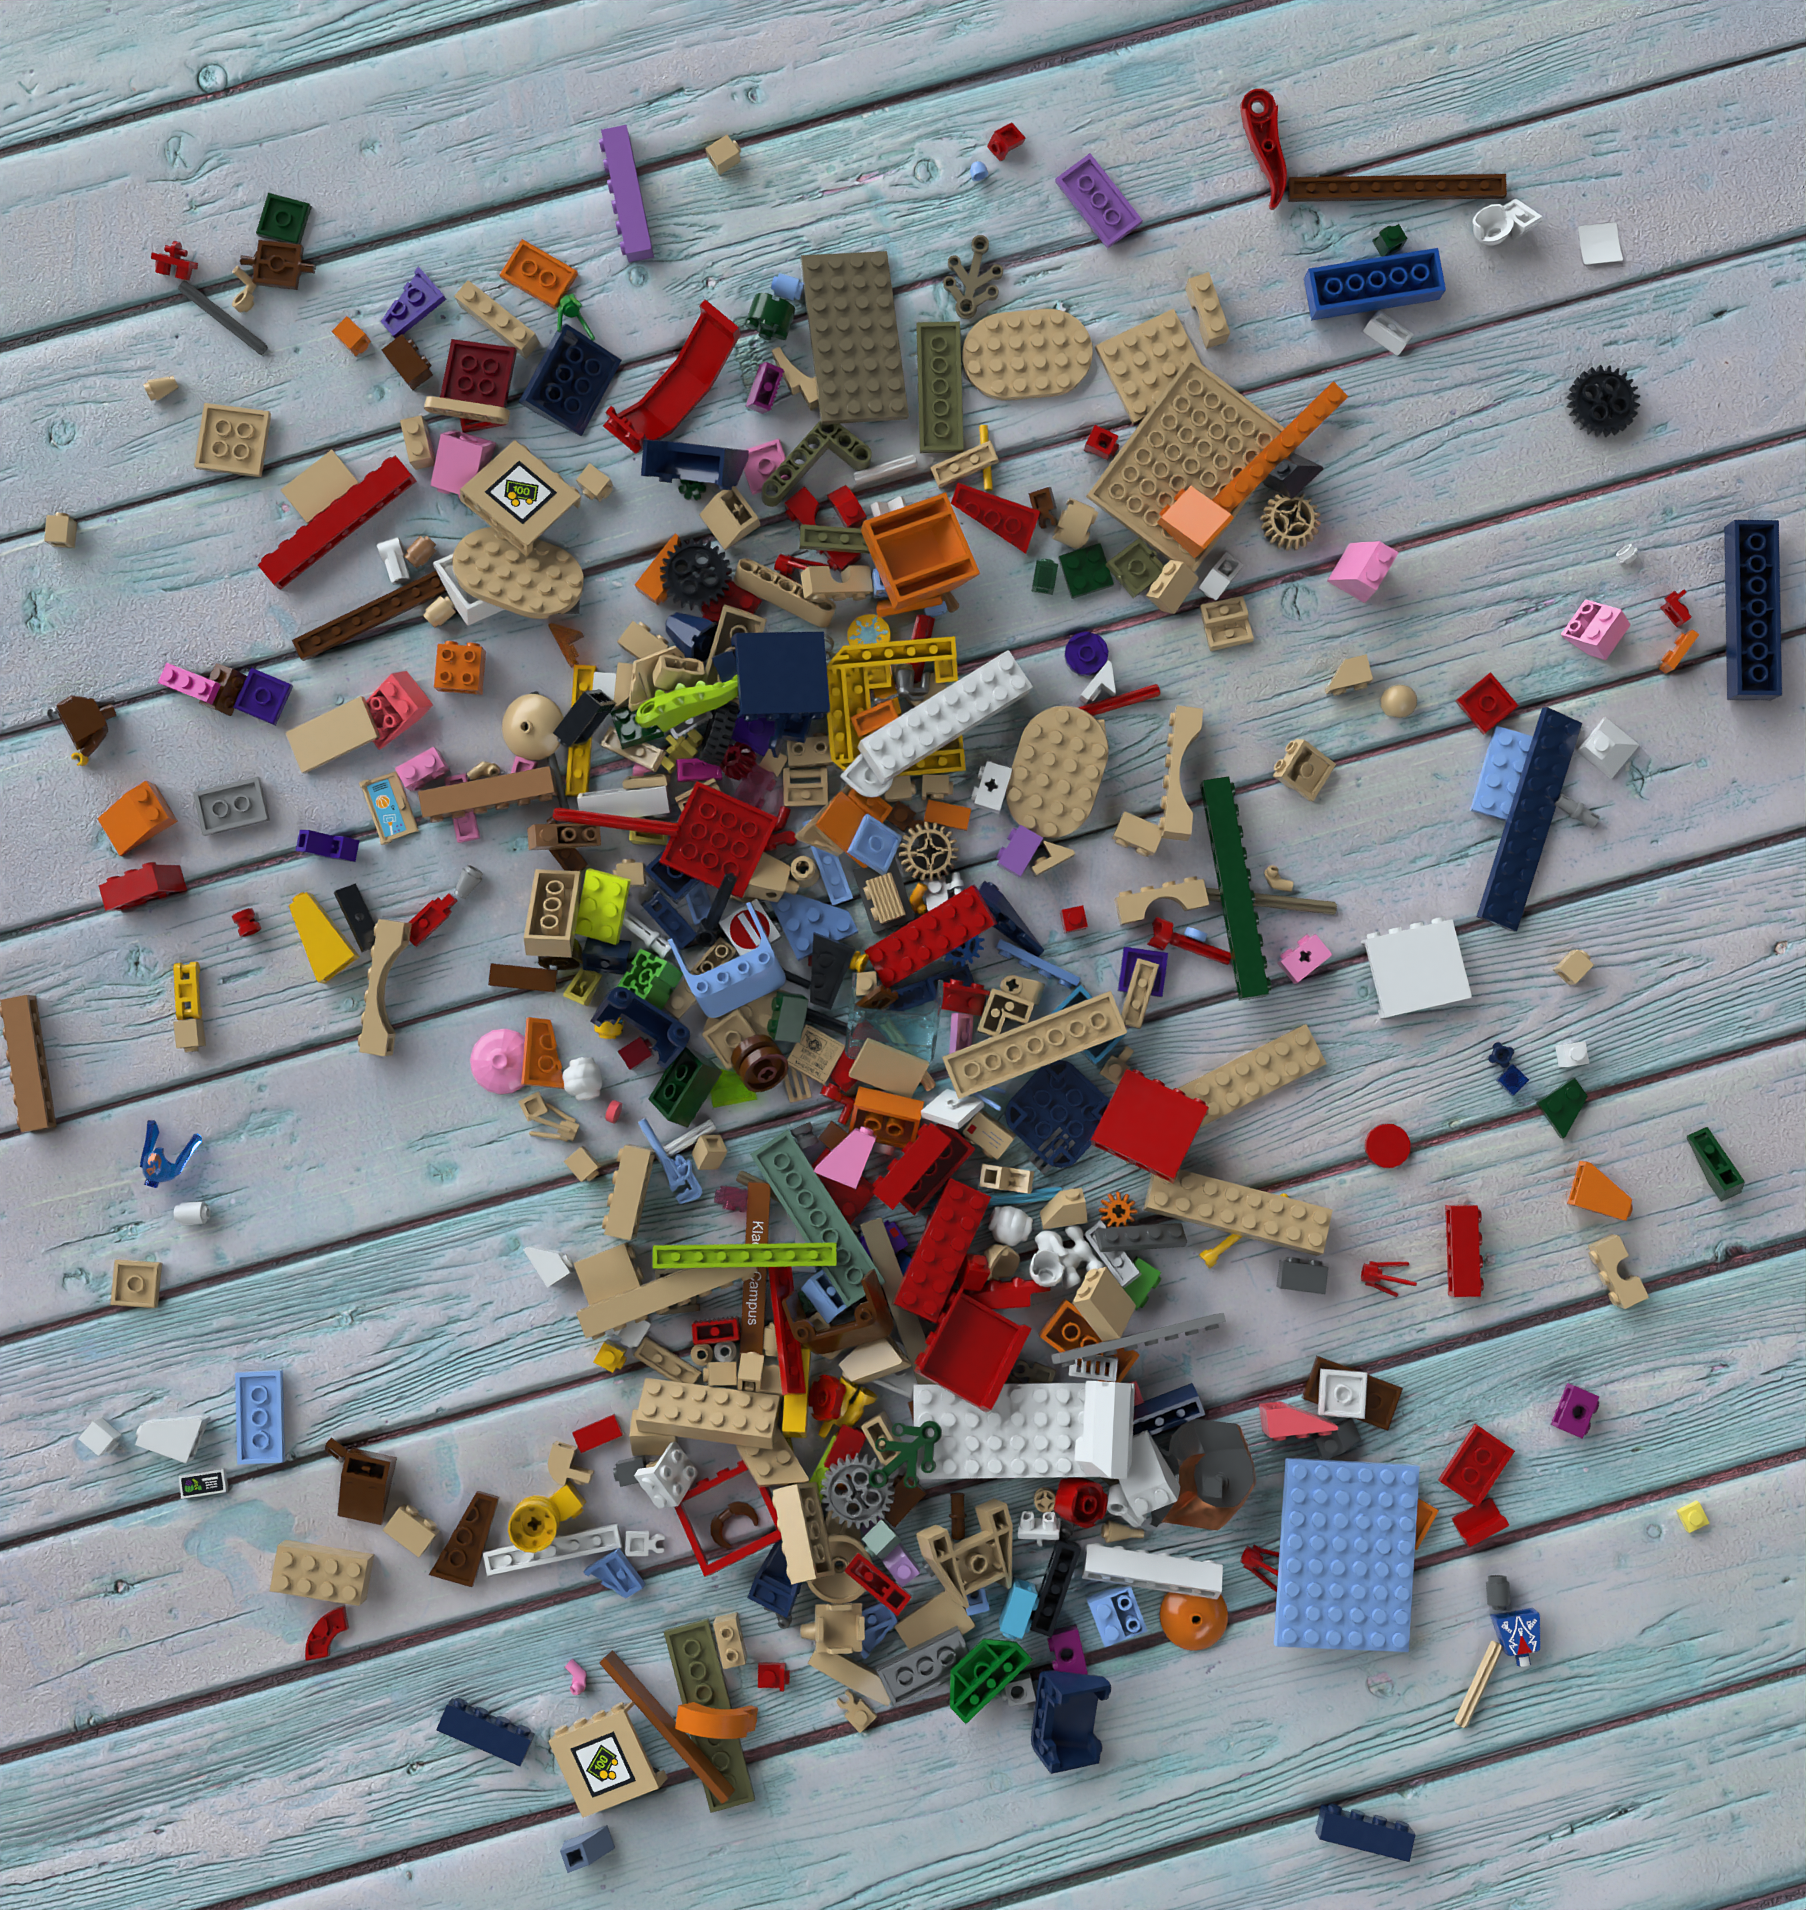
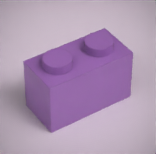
M1022 825L1018 829H1012L1007 838L1010 840L1007 848L1002 846L996 856L999 860L997 866L1018 878L1023 874L1043 840V837Z

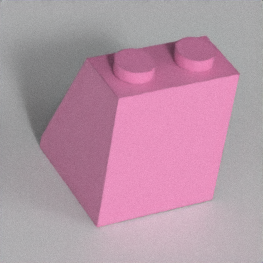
M458 430L442 433L440 435L430 486L436 487L438 492L450 494V492L458 494V498H460V489L491 462L496 442Z
M1380 541L1349 543L1327 582L1365 603L1378 589L1399 552Z

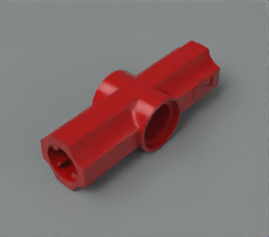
M917 614L911 640L931 638L935 618ZM925 662L905 663L912 665V669L915 672L914 683L920 682Z

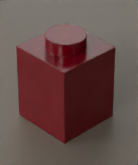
M641 1036L618 1050L629 1070H634L655 1056L652 1052L653 1044L648 1038L644 1040Z

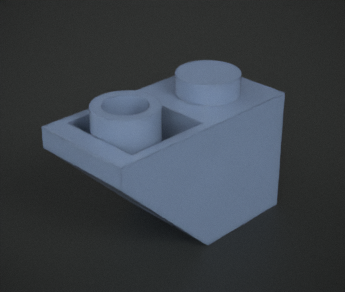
M608 1825L564 1841L560 1853L567 1873L592 1864L615 1849V1845Z

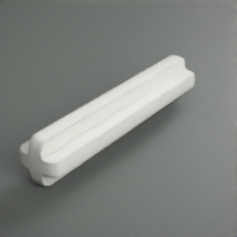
M909 455L855 472L854 480L857 485L915 468L917 467V461L914 455Z
M709 1119L663 1148L670 1158L697 1142L700 1135H708L715 1131L716 1126Z

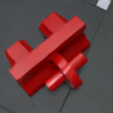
M173 241L171 246L165 245L164 251L170 253V256L161 253H151V259L156 260V273L170 276L171 264L177 266L175 278L190 281L192 269H198V263L180 259L181 256L187 257L188 251L182 249L181 242Z

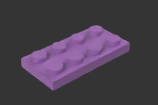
M1091 153L1055 179V183L1107 249L1142 224L1143 220Z

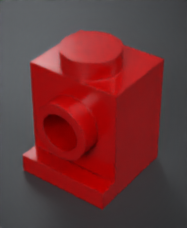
M1094 425L1085 444L1084 451L1087 453L1089 451L1108 461L1110 455L1115 456L1120 446L1116 443L1119 436ZM1099 444H1105L1106 448L1099 446Z

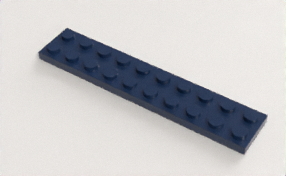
M1544 707L1541 710L1476 916L1514 932H1517L1556 809L1554 804L1559 799L1582 726L1581 722L1551 708Z

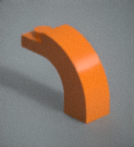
M695 1702L678 1705L675 1729L707 1738L747 1737L748 1732L755 1731L758 1707L749 1705L736 1709H715Z

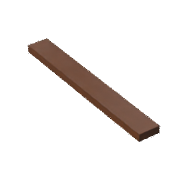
M612 1650L599 1662L600 1665L723 1804L729 1799L735 1789L685 1732L675 1729V1720Z

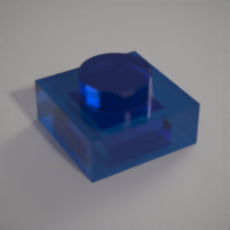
M1511 1064L1496 1081L1511 1096H1514L1529 1079L1514 1064Z

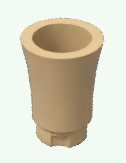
M797 857L790 866V879L800 883L799 887H811L820 877L817 862L809 857ZM803 866L808 868L805 874L800 872V868Z

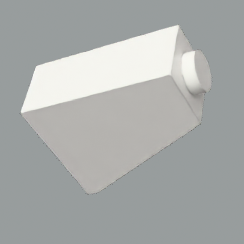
M202 1415L147 1421L139 1426L136 1432L137 1441L135 1445L180 1462L188 1463L195 1458L209 1416Z

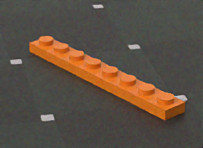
M1333 381L1232 479L1212 501L1229 513L1234 510L1279 463L1287 458L1348 398L1347 394Z

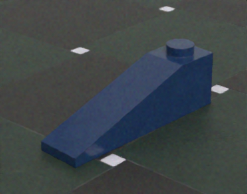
M984 880L978 887V890L997 922L992 927L1028 953L1039 957L1044 952L1043 947L1005 896L998 891L999 888L995 884L987 883Z

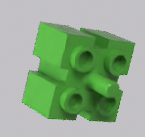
M640 948L631 963L634 967L630 973L626 971L618 986L627 988L662 1010L670 994L673 992L671 987L675 988L683 976V972L657 956L655 957Z

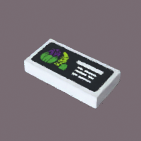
M226 1468L178 1476L181 1499L229 1491Z

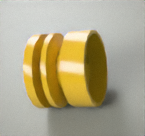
M532 1495L524 1498L517 1504L508 1522L510 1541L516 1548L524 1552L536 1553L547 1548L556 1536L560 1525L558 1507L551 1499L545 1496ZM533 1517H536V1520L539 1521L538 1525L531 1521Z

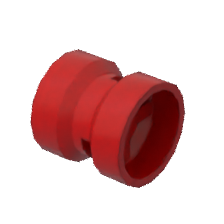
M253 908L244 909L232 915L233 922L239 927L238 933L241 938L253 935L262 929L259 922L255 921Z

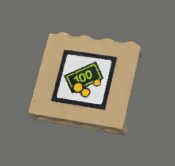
M516 440L460 489V501L525 556H528L533 551V542L570 507L574 505L578 509L581 501V495L575 487H570L558 473L552 472L543 460L537 459L525 445H520Z
M623 1702L618 1703L610 1711L605 1712V1710H601L592 1715V1718L588 1720L583 1717L574 1722L571 1727L563 1725L555 1730V1735L548 1741L582 1818L659 1789L668 1779L664 1770L654 1773L627 1713L634 1706L633 1702L625 1705Z

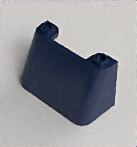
M619 986L611 989L606 994L590 1022L600 1027L607 1021H611L610 1023L614 1025L620 1017L657 1040L652 1049L654 1051L657 1050L659 1054L657 1064L664 1069H667L683 1051L690 1039V1031L685 1025L627 988Z
M1052 1670L1040 1673L1031 1731V1745L1050 1774L1099 1764L1102 1743L1097 1739L1093 1730L1098 1699L1101 1701L1107 1700L1111 1694V1684L1105 1677Z

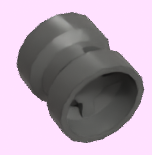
M811 1122L790 1130L801 1150L819 1143L817 1136L812 1132L813 1126Z

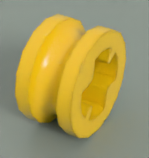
M856 951L851 959L850 969H857L858 973H862L868 963V955H861V952Z

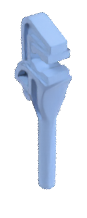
M646 1118L639 1121V1126L662 1163L672 1192L678 1186L686 1184L685 1180L691 1186L690 1189L686 1186L682 1192H678L675 1195L679 1204L698 1199L702 1194V1188L692 1173L691 1161L689 1159L685 1160L680 1154L675 1156V1160L669 1158Z

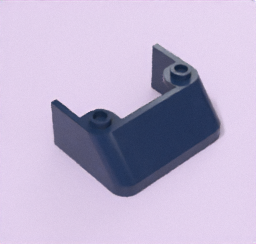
M644 439L641 476L659 477V482L672 483V479L718 484L719 489L732 490V486L738 485L748 461L749 450Z

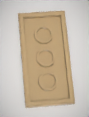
M363 696L355 698L285 732L301 773H307L380 738Z

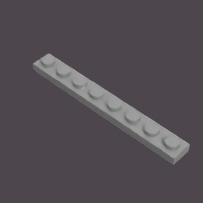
M1224 1313L1213 1314L1119 1339L1052 1354L1051 1357L1053 1364L1061 1363L1062 1367L1076 1364L1075 1359L1082 1358L1083 1362L1097 1359L1096 1354L1103 1353L1104 1356L1117 1354L1116 1349L1124 1347V1351L1137 1349V1344L1144 1342L1145 1346L1157 1344L1159 1338L1165 1337V1341L1179 1338V1333L1185 1332V1335L1188 1336L1199 1333L1198 1329L1205 1327L1206 1331L1219 1328L1218 1324L1226 1322Z

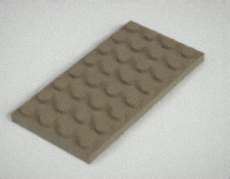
M887 251L801 255L800 261L821 425L908 419L909 413Z

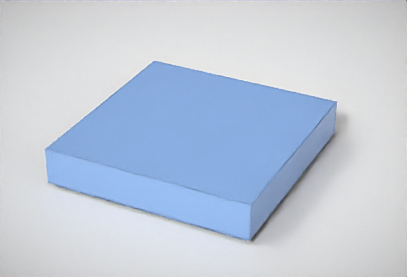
M866 814L847 853L879 874L884 875L891 865L901 843L902 836L874 817Z

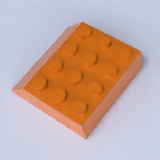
M946 492L863 522L861 533L894 611L954 590L980 574Z

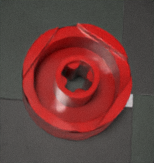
M1063 1478L1059 1482V1488L1055 1496L1054 1511L1064 1520L1082 1528H1091L1096 1525L1094 1523L1098 1519L1104 1517L1107 1511L1108 1497L1100 1484L1087 1478Z

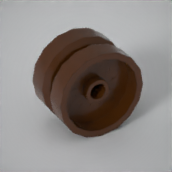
M764 1034L753 1035L743 1040L734 1049L730 1059L732 1068L740 1077L744 1086L749 1091L755 1093L765 1092L774 1088L783 1080L788 1071L787 1059L773 1039Z

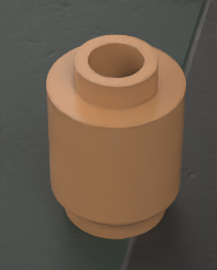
M427 535L424 538L419 536L406 550L407 553L404 557L416 568L420 565L423 566L435 554L436 550L434 547L436 544Z

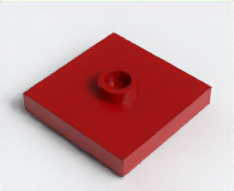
M1491 672L1455 700L1483 735L1519 706Z

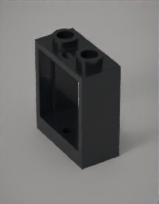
M600 689L584 691L553 734L558 737V742L565 747L570 748L584 745L617 703Z

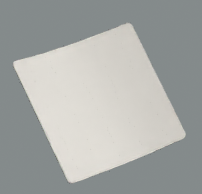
M1616 222L1578 227L1584 264L1623 260Z

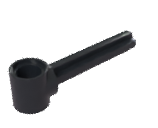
M730 872L724 875L707 918H703L699 923L696 941L700 946L711 947L716 942L720 930L719 921L737 882V877L734 876V873Z

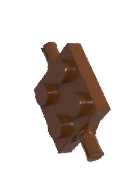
M258 240L257 251L254 257L240 256L241 265L253 266L252 282L259 286L298 290L299 278L302 272L315 274L316 270L315 264L303 263L304 248L299 244Z

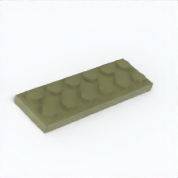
M960 321L917 322L920 453L963 452Z

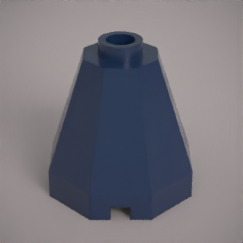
M679 612L670 615L665 623L666 633L684 654V657L697 659L702 662L708 659L718 624L706 618Z

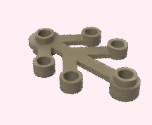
M977 235L972 240L971 248L974 255L969 275L961 265V260L958 256L953 255L948 259V268L955 271L965 286L966 291L963 296L956 286V279L952 276L944 278L943 288L949 291L956 300L955 311L962 319L974 317L979 305L987 300L993 301L998 297V288L995 285H989L985 292L973 298L976 289L992 279L999 280L1003 276L1002 266L995 264L989 271L978 277L982 255L989 248V241L984 235ZM981 244L984 246V248L982 250H979L976 248V246ZM955 260L958 264L953 266L950 262ZM997 269V270H999L1001 273L998 274V275H995V274L993 273V271ZM952 281L953 285L947 286L946 282ZM994 290L996 294L989 295L988 292ZM968 306L970 310L965 312L962 308Z

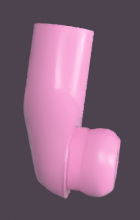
M571 1659L564 1668L573 1675L572 1686H570L571 1693L579 1695L586 1688L587 1674L577 1662Z

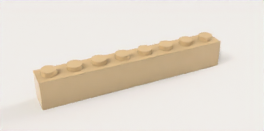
M757 1267L685 1268L580 1309L576 1314L585 1338L592 1337L595 1340L605 1336L604 1331L613 1328L615 1332L627 1327L626 1323L635 1320V1323L648 1319V1314L655 1311L659 1315L669 1311V1306L677 1303L678 1306L685 1305L691 1302L690 1298L699 1295L702 1298L712 1294L711 1289L720 1286L721 1290L734 1285V1280L739 1278L742 1281L755 1277L754 1273L758 1269Z

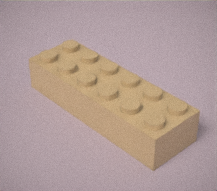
M645 1378L635 1420L637 1429L641 1432L773 1450L781 1408L780 1396Z

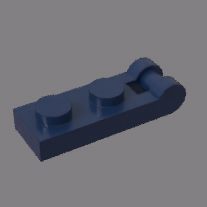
M656 890L652 894L653 897L648 901L645 900L641 903V906L670 938L675 939L678 947L683 950L696 938L697 933L664 896ZM660 902L663 907L656 912L653 908Z

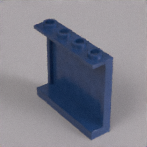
M824 632L735 633L732 636L731 644L732 647H735L740 706V713L737 714V718H744V721L752 722L757 721L758 718H766L767 721L780 720V717H788V720H800L802 716H810L811 720L823 719V716L830 712Z

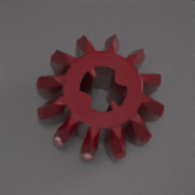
M737 741L734 745H729V749L726 751L719 767L727 777L740 781L742 778L747 779L748 773L753 772L752 768L757 765L755 760L758 756L749 745Z

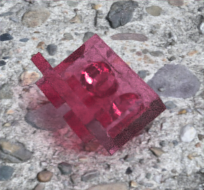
M756 765L752 768L753 772L748 773L747 779H742L732 797L762 809L766 801L763 799L767 791L772 792L777 781L775 780V773Z

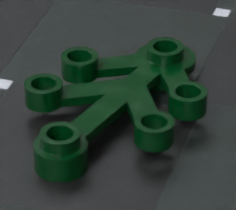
M926 1421L920 1427L906 1426L904 1423H895L892 1426V1433L896 1437H902L905 1434L919 1436L912 1443L889 1441L887 1438L876 1440L875 1448L877 1451L886 1452L890 1450L901 1451V1453L883 1469L871 1471L869 1483L872 1487L882 1488L886 1486L889 1476L907 1461V1474L904 1478V1485L909 1489L916 1488L919 1484V1478L916 1475L918 1450L924 1444V1460L921 1463V1469L924 1473L935 1471L936 1463L933 1460L934 1444L942 1436V1429L935 1421ZM898 1425L903 1428L901 1434H898L896 1431ZM929 1428L934 1430L932 1437L927 1433ZM882 1440L886 1443L885 1449H881L879 1446ZM926 1462L932 1464L931 1470L925 1468ZM878 1474L883 1476L881 1483L877 1481ZM910 1477H913L915 1480L913 1486L908 1483Z

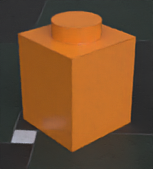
M348 316L332 330L335 337L355 357L359 353H363L371 342L367 335Z

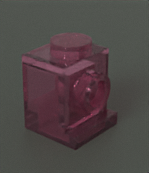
M721 1185L720 1190L716 1189L714 1203L722 1204V1209L736 1211V1207H740L739 1212L744 1213L748 1189Z

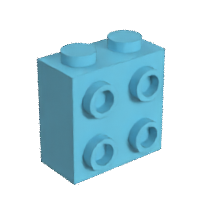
M1014 1576L1012 1578V1587L1008 1590L998 1621L1003 1635L1015 1640L1016 1637L1022 1639L1024 1632H1029L1032 1623L1030 1619L1032 1610L1036 1611L1040 1598L1037 1597L1038 1592L1036 1591L1035 1584Z

